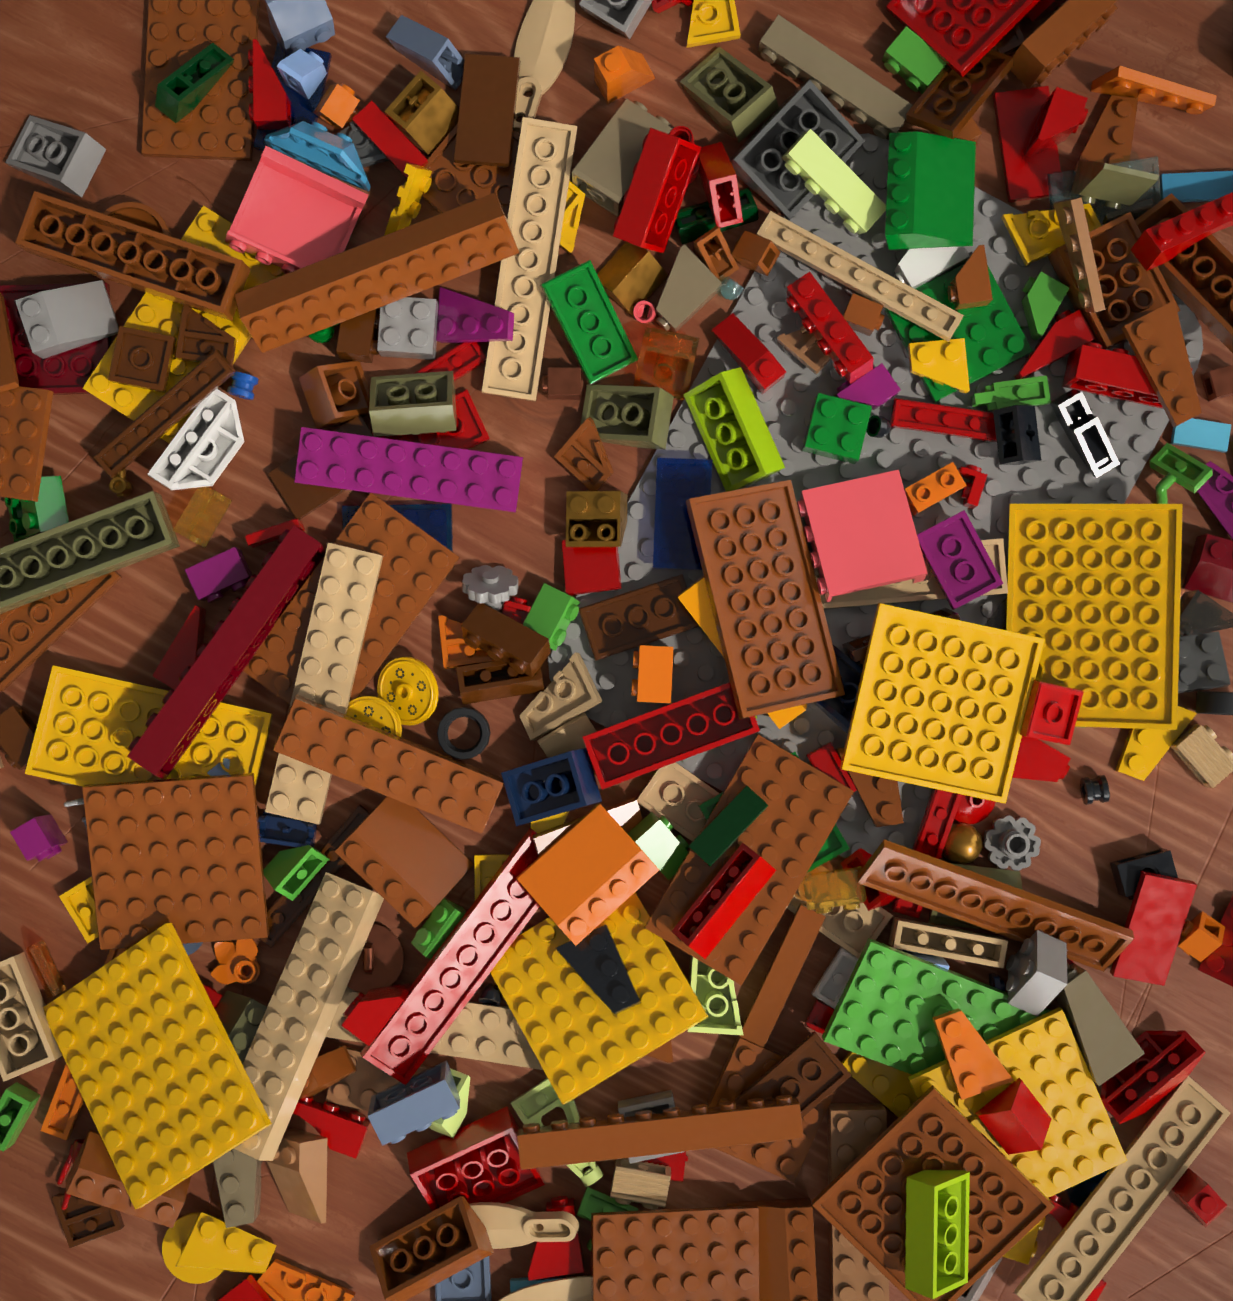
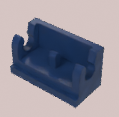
M263 812V815L259 816L260 842L292 847L306 845L314 847L318 824L268 812Z

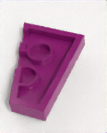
M440 287L436 341L440 343L513 341L514 313Z
M1209 461L1205 465L1212 468L1213 475L1200 487L1197 493L1233 540V476Z

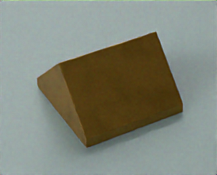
M628 242L624 243L597 274L606 294L632 317L634 316L635 305L640 301H647L669 276L648 250Z

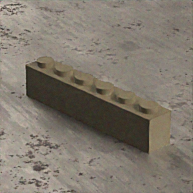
M779 14L760 40L758 51L764 60L772 64L775 62L791 78H799L803 82L810 80L835 108H843L848 111L853 120L860 124L865 123L873 128V132L878 137L889 139V133H898L906 122V113L913 106L911 103Z

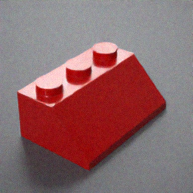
M411 984L372 988L365 995L360 992L343 1013V1016L347 1019L341 1026L370 1046L409 994Z

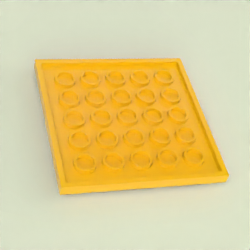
M878 603L840 768L1006 804L1022 737L1020 732L1033 681L1036 679L1045 639Z
M636 892L595 929L604 925L608 926L641 1003L618 1014H614L556 949L571 940L550 917L517 936L490 972L563 1105L709 1017L665 941L645 928L650 916Z
M1060 1007L985 1041L1015 1081L1020 1078L1051 1117V1123L1042 1150L1008 1155L975 1114L1013 1082L961 1100L958 1097L946 1060L908 1077L917 1099L933 1085L1048 1198L1127 1161L1066 1016Z

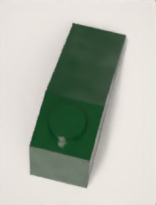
M211 43L157 84L155 107L173 122L177 123L196 108L230 68L234 59L215 43Z

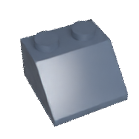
M265 0L271 31L286 57L299 49L305 51L306 48L319 42H325L335 35L333 18L325 0Z

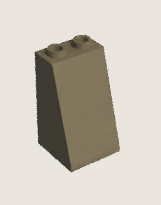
M627 98L572 171L573 184L585 193L586 197L617 217L620 215L624 205V194L631 185L633 169L640 159L643 150V140L649 133L650 127L670 134L672 130L670 123L665 118L659 115L654 117L647 112L648 109L638 101L631 102Z
M1067 963V985L1056 996L1059 1007L1069 1019V1026L1093 1082L1100 1086L1145 1053L1088 972L1075 963L1071 965Z

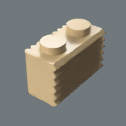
M1194 724L1173 743L1171 748L1205 787L1214 788L1233 772V753L1227 747L1219 746L1214 740L1217 738V735L1210 727Z
M616 1159L610 1198H615V1201L620 1204L642 1203L645 1208L652 1210L658 1209V1207L665 1208L671 1180V1167L642 1161L630 1164L629 1159Z

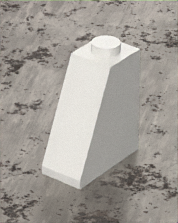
M964 246L909 249L895 268L896 274H894V278L916 289L964 264L970 256Z

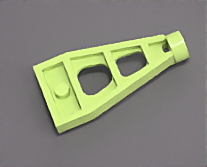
M548 1078L511 1101L512 1107L524 1125L539 1123L540 1127L544 1126L541 1122L542 1116L555 1107H561L564 1110L568 1123H577L581 1119L574 1099L563 1105ZM596 1162L566 1165L581 1179L585 1187L592 1185L604 1175ZM590 1166L589 1169L583 1172V1169L585 1167Z

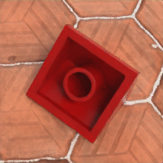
M1020 1078L975 1113L1008 1155L1042 1150L1051 1123V1117Z

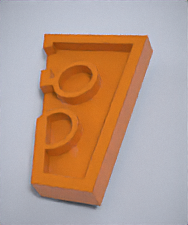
M275 1259L266 1269V1272L257 1279L263 1290L275 1301H351L356 1294L354 1291L279 1259Z

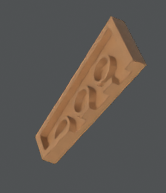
M1082 197L1053 202L1073 268V274L1078 285L1080 305L1085 309V312L1095 313L1105 310Z

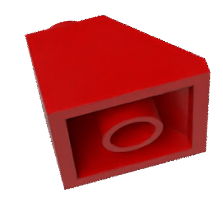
M1056 87L1042 105L1025 156H1034L1065 141L1071 133L1075 134L1079 125L1082 126L1087 117L1088 109L1085 108L1088 98Z

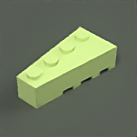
M690 955L689 984L709 1017L687 1031L743 1035L734 981Z

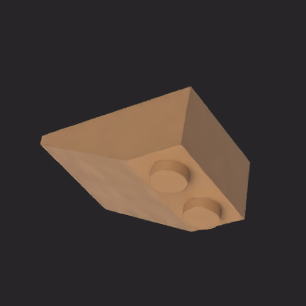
M296 1128L288 1129L283 1135L273 1161H267L268 1166L290 1213L321 1224L326 1223L327 1138Z

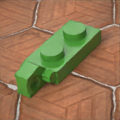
M1047 376L995 382L985 386V392L975 393L971 396L972 407L987 405L988 411L1013 405L1039 406L1051 403Z

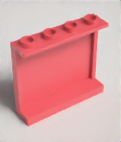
M265 146L230 230L227 232L225 242L229 244L231 249L239 253H245L246 251L254 255L257 261L265 265H271L272 263L280 267L283 273L288 274L344 252L368 198V194Z
M899 470L802 490L797 506L800 517L805 519L806 526L803 527L806 542H811L813 552H810L813 569L818 568L820 578H817L820 595H825L826 602H831L833 596L912 579L913 583L924 581L927 569Z

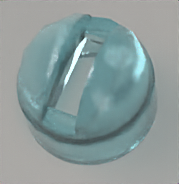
M726 277L722 282L721 294L725 299L734 300L744 290L741 285L729 277Z

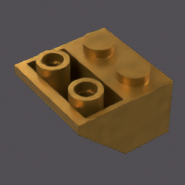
M420 70L385 110V114L411 142L430 157L457 125L459 108L438 84Z
M566 491V547H621L627 525L628 495L622 491Z

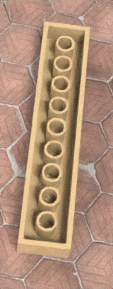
M325 873L243 1062V1067L272 1124L234 1149L257 1160L273 1161L384 898L380 894L330 873Z

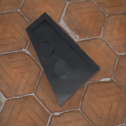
M607 925L593 930L576 946L572 941H569L556 948L614 1014H618L641 1003Z

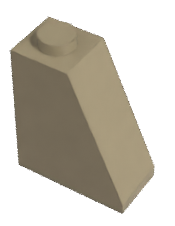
M685 244L679 250L656 308V316L658 317L656 322L664 331L670 330L673 334L721 290L723 284Z

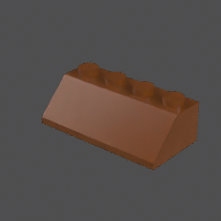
M89 1129L65 1180L66 1194L173 1228L185 1203L191 1176L142 1208L135 1209L99 1132Z
M463 1196L454 1199L369 1246L384 1299L390 1301H406L494 1253L485 1225Z

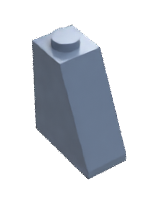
M401 15L392 26L386 38L400 54L456 91L463 81L465 62L463 57L448 38Z

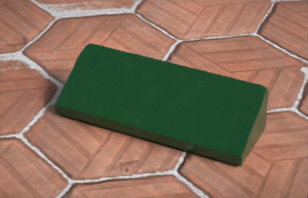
M749 188L739 191L743 222L720 228L721 232L759 219L757 205ZM708 201L679 210L675 226L682 244L697 240L715 227Z
M746 785L697 836L689 847L708 866H711L769 805Z

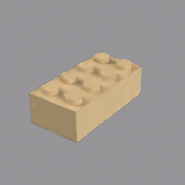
M24 952L0 962V1074L3 1082L63 1056L50 1030L43 1009L46 1005Z

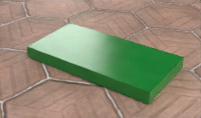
M591 260L540 285L589 385L638 360Z

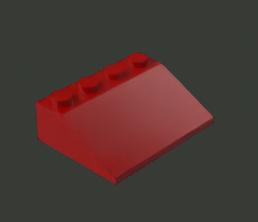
M508 1106L459 1128L454 1139L444 1135L407 1152L410 1176L432 1211L460 1196H463L469 1204L479 1202L506 1203L545 1185L538 1168L521 1170L517 1140L518 1129L520 1128Z

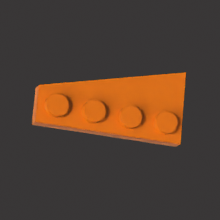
M1118 66L1093 80L1090 91L1110 96L1137 98L1140 102L1185 110L1187 113L1195 115L1202 114L1204 111L1214 107L1217 97L1204 91L1123 66Z

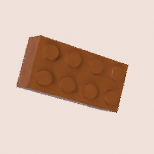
M1068 0L1020 45L1013 55L1014 66L1010 71L1028 89L1036 82L1041 85L1049 78L1057 66L1061 67L1070 58L1071 53L1075 49L1079 50L1090 39L1089 36L1094 31L1097 33L1109 21L1108 19L1118 9L1115 5L1118 0Z

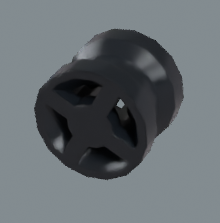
M1099 775L1095 779L1088 777L1080 779V792L1085 805L1092 804L1098 800L1102 803L1109 801V785L1105 775Z

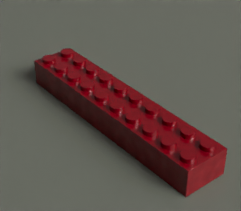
M293 525L290 531L286 529L278 539L280 545L275 552H269L261 564L263 566L262 570L258 575L254 574L245 585L247 590L241 598L237 597L232 602L228 610L231 613L225 621L220 620L212 631L213 638L208 644L204 643L197 651L195 657L198 659L192 667L187 666L179 677L180 684L175 690L171 689L162 700L164 704L158 714L155 712L150 716L145 724L147 729L141 737L137 736L130 744L128 750L131 752L127 757L153 775L162 779H166L254 657L274 627V624L325 556L326 552L322 544Z

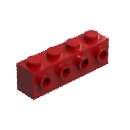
M808 272L787 286L786 302L794 313L797 312L800 315L804 328L809 334L813 333L818 340L817 344L825 356L829 355L833 360V366L840 377L844 376L849 384L873 369V356L811 272Z
M742 843L671 932L697 954L706 959L776 872V869Z

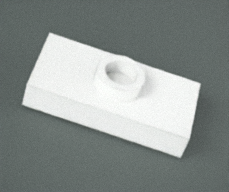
M840 947L811 994L835 1009L858 958Z

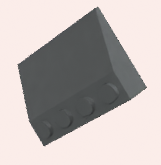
M810 80L801 84L730 158L737 176L788 220L814 195L805 187V181L799 175L792 174L785 167L786 162L781 158L804 132L811 129L844 163L865 142Z

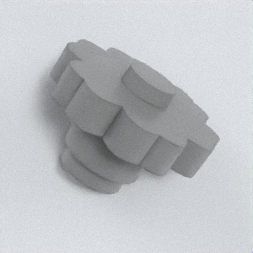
M483 565L472 568V573L463 575L462 591L468 594V599L476 601L477 604L484 603L499 612L504 602L509 600V596L517 594L518 577L513 575L511 569L503 566L492 568L491 566Z
M1004 815L993 820V829H988L984 832L983 847L990 851L988 854L989 861L1000 869L1009 867L1014 871H1019L1022 868L1029 867L1031 865L1030 857H1036L1040 852L1041 840L1034 835L1036 827L1024 817L1014 819L1010 815Z

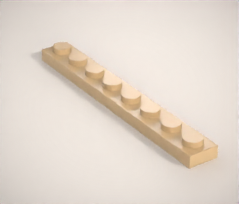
M772 211L769 212L757 232V235L770 239L778 250L868 299L884 305L883 307L947 342L950 341L964 315Z

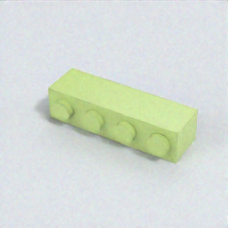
M811 129L804 132L781 157L786 162L785 167L792 174L799 175L805 181V187L812 194H818L825 201L824 206L831 213L838 214L844 220V226L851 233L860 235L867 232L886 211V204Z

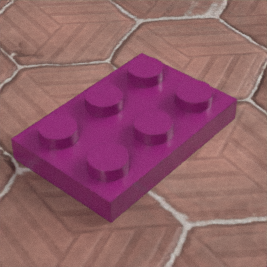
M965 510L917 534L922 554L952 610L1004 584Z

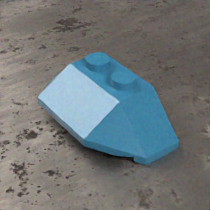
M304 121L266 135L264 141L268 147L367 192L370 191V183L354 143H352L353 140L342 133H337V135L327 132L328 129L317 122L309 124Z

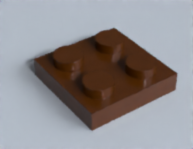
M119 326L108 380L112 383L165 393L176 338Z

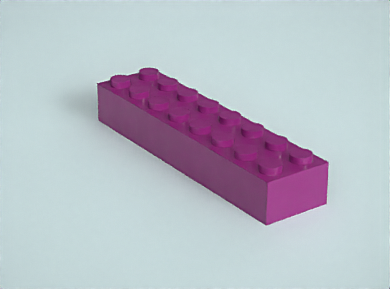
M301 427L294 483L516 512L523 457Z

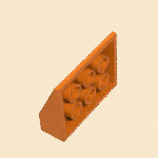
M598 803L520 873L516 879L576 946L654 876L659 869L606 809Z

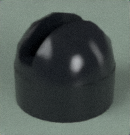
M871 416L867 426V434L875 438H883L888 435L891 429L889 420L883 416Z
M485 984L480 991L478 1001L482 1004L498 1006L501 1002V991L497 985Z

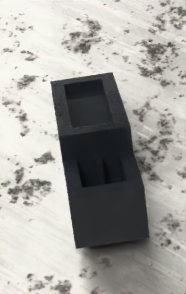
M1072 389L1050 403L1066 435L1095 478L1120 464L1099 418L1092 414L1082 391Z

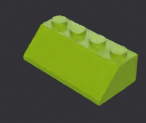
M741 367L720 372L683 394L726 492L742 489L785 468Z
M923 1170L907 1177L905 1213L906 1265L904 1270L906 1289L935 1299L968 1283L970 1172L965 1170Z

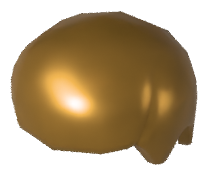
M954 823L952 824L942 854L952 863H970L979 856L982 850V837L972 825Z

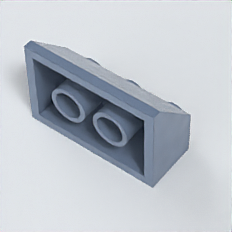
M447 1061L413 1076L406 1086L400 1082L371 1096L368 1118L382 1146L389 1142L396 1144L402 1141L406 1134L415 1130L417 1132L423 1131L430 1127L433 1121L440 1118L445 1120L457 1113V1110L460 1109V1097Z

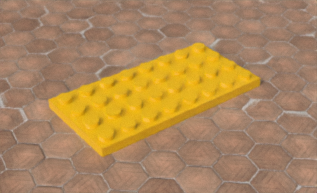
M204 205L181 238L183 241L242 260L251 269L244 290L285 275L280 267L272 263L271 265H265L257 261L254 255L246 251L245 253H239L231 249L229 244L225 242L232 223ZM146 292L123 327L176 338L166 392H168L200 363L178 360L175 357L183 305ZM192 308L195 312L207 318L237 340L234 364L252 337L240 319L238 308L232 321ZM116 337L85 383L83 389L134 421L165 393L112 383L108 380ZM196 407L166 432L161 439L170 444Z
M53 665L25 774L78 786L161 780L162 778L153 775L127 756L131 752L128 750L130 744L137 736L141 737L147 729L145 726L147 720L153 713H159L164 706L162 700L169 691ZM220 703L166 779L210 776L207 772L220 762L222 769L229 772L228 775L254 773L256 785L272 714ZM224 758L230 759L229 769L225 768L223 764Z

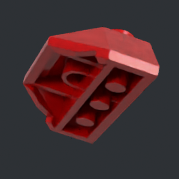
M1185 1030L1145 1031L1135 1039L1145 1054L1102 1084L1100 1098L1106 1110L1119 1124L1147 1112L1182 1083L1206 1052Z

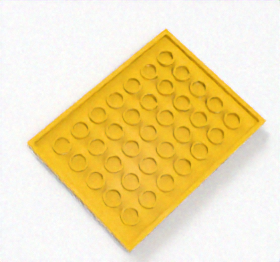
M1010 504L1006 630L1045 639L1035 680L1084 691L1075 727L1177 730L1183 504Z
M165 923L43 1007L50 1030L135 1209L142 1208L272 1124L172 923Z

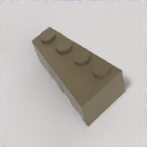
M234 1148L213 1161L226 1228L254 1223L260 1214L261 1164L263 1161L252 1158Z

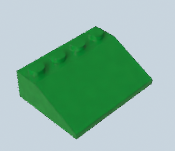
M918 131L889 133L885 237L889 250L973 246L976 142L957 138L951 139L945 136Z

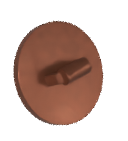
M373 924L347 987L356 992L366 994L372 988L391 986L397 980L403 968L404 952L399 939L393 932L383 926Z

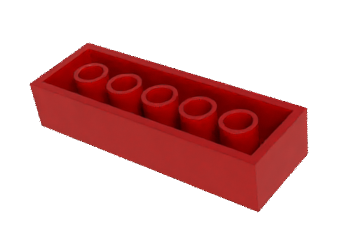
M729 682L588 734L582 738L603 790L759 732L760 729L755 716L739 719Z

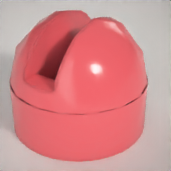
M640 301L634 307V317L641 323H649L656 316V307L649 301ZM646 305L650 306L647 319H644Z

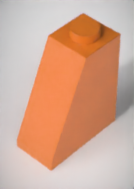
M618 45L594 58V81L607 105L655 79L643 54Z

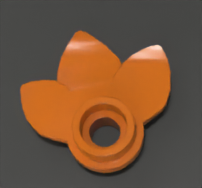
M254 939L237 940L236 943L221 941L214 944L215 956L220 964L211 972V976L216 981L227 985L236 981L241 984H251L258 979L260 965L256 960L258 947ZM244 965L250 966V975L243 973Z

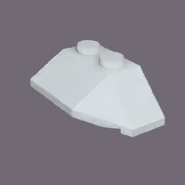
M218 389L212 392L196 407L151 468L148 476L170 490L213 486L245 442L236 401Z

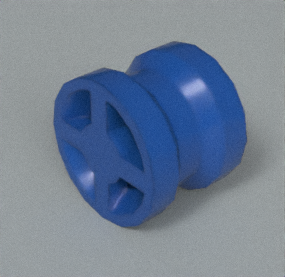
M236 371L231 376L232 384L227 388L226 392L239 398L253 400V389L258 384L259 379Z

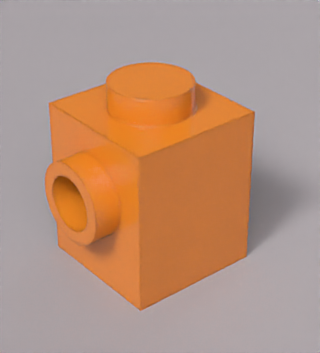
M343 83L340 85L333 84L329 86L313 113L333 128L340 129L344 127L346 122L350 123L357 114L358 109L356 106L360 100L353 96L355 92Z
M1202 911L1191 921H1185L1178 947L1201 962L1222 945L1225 926Z

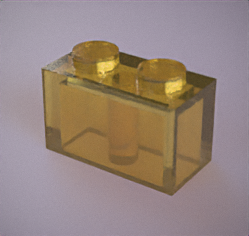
M861 866L806 874L803 879L807 910L816 909V914L832 912V907L843 906L844 910L860 908V903L867 900L865 886L858 883L859 872L862 869Z

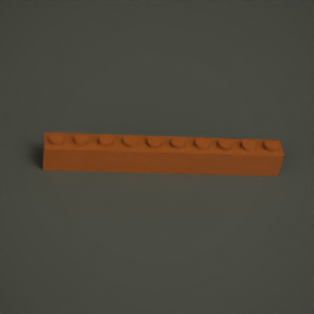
M780 1095L775 1097L776 1100L764 1102L763 1098H753L747 1100V1104L736 1105L735 1101H726L719 1103L720 1107L708 1108L706 1104L692 1106L691 1110L680 1111L678 1107L666 1108L663 1110V1113L652 1114V1111L646 1110L636 1112L635 1116L624 1117V1114H611L604 1120H596V1117H584L579 1119L577 1123L557 1120L551 1122V1126L540 1127L539 1123H529L523 1125V1129H518L517 1140L521 1170L801 1139L804 1137L800 1103L797 1098H792V1095Z

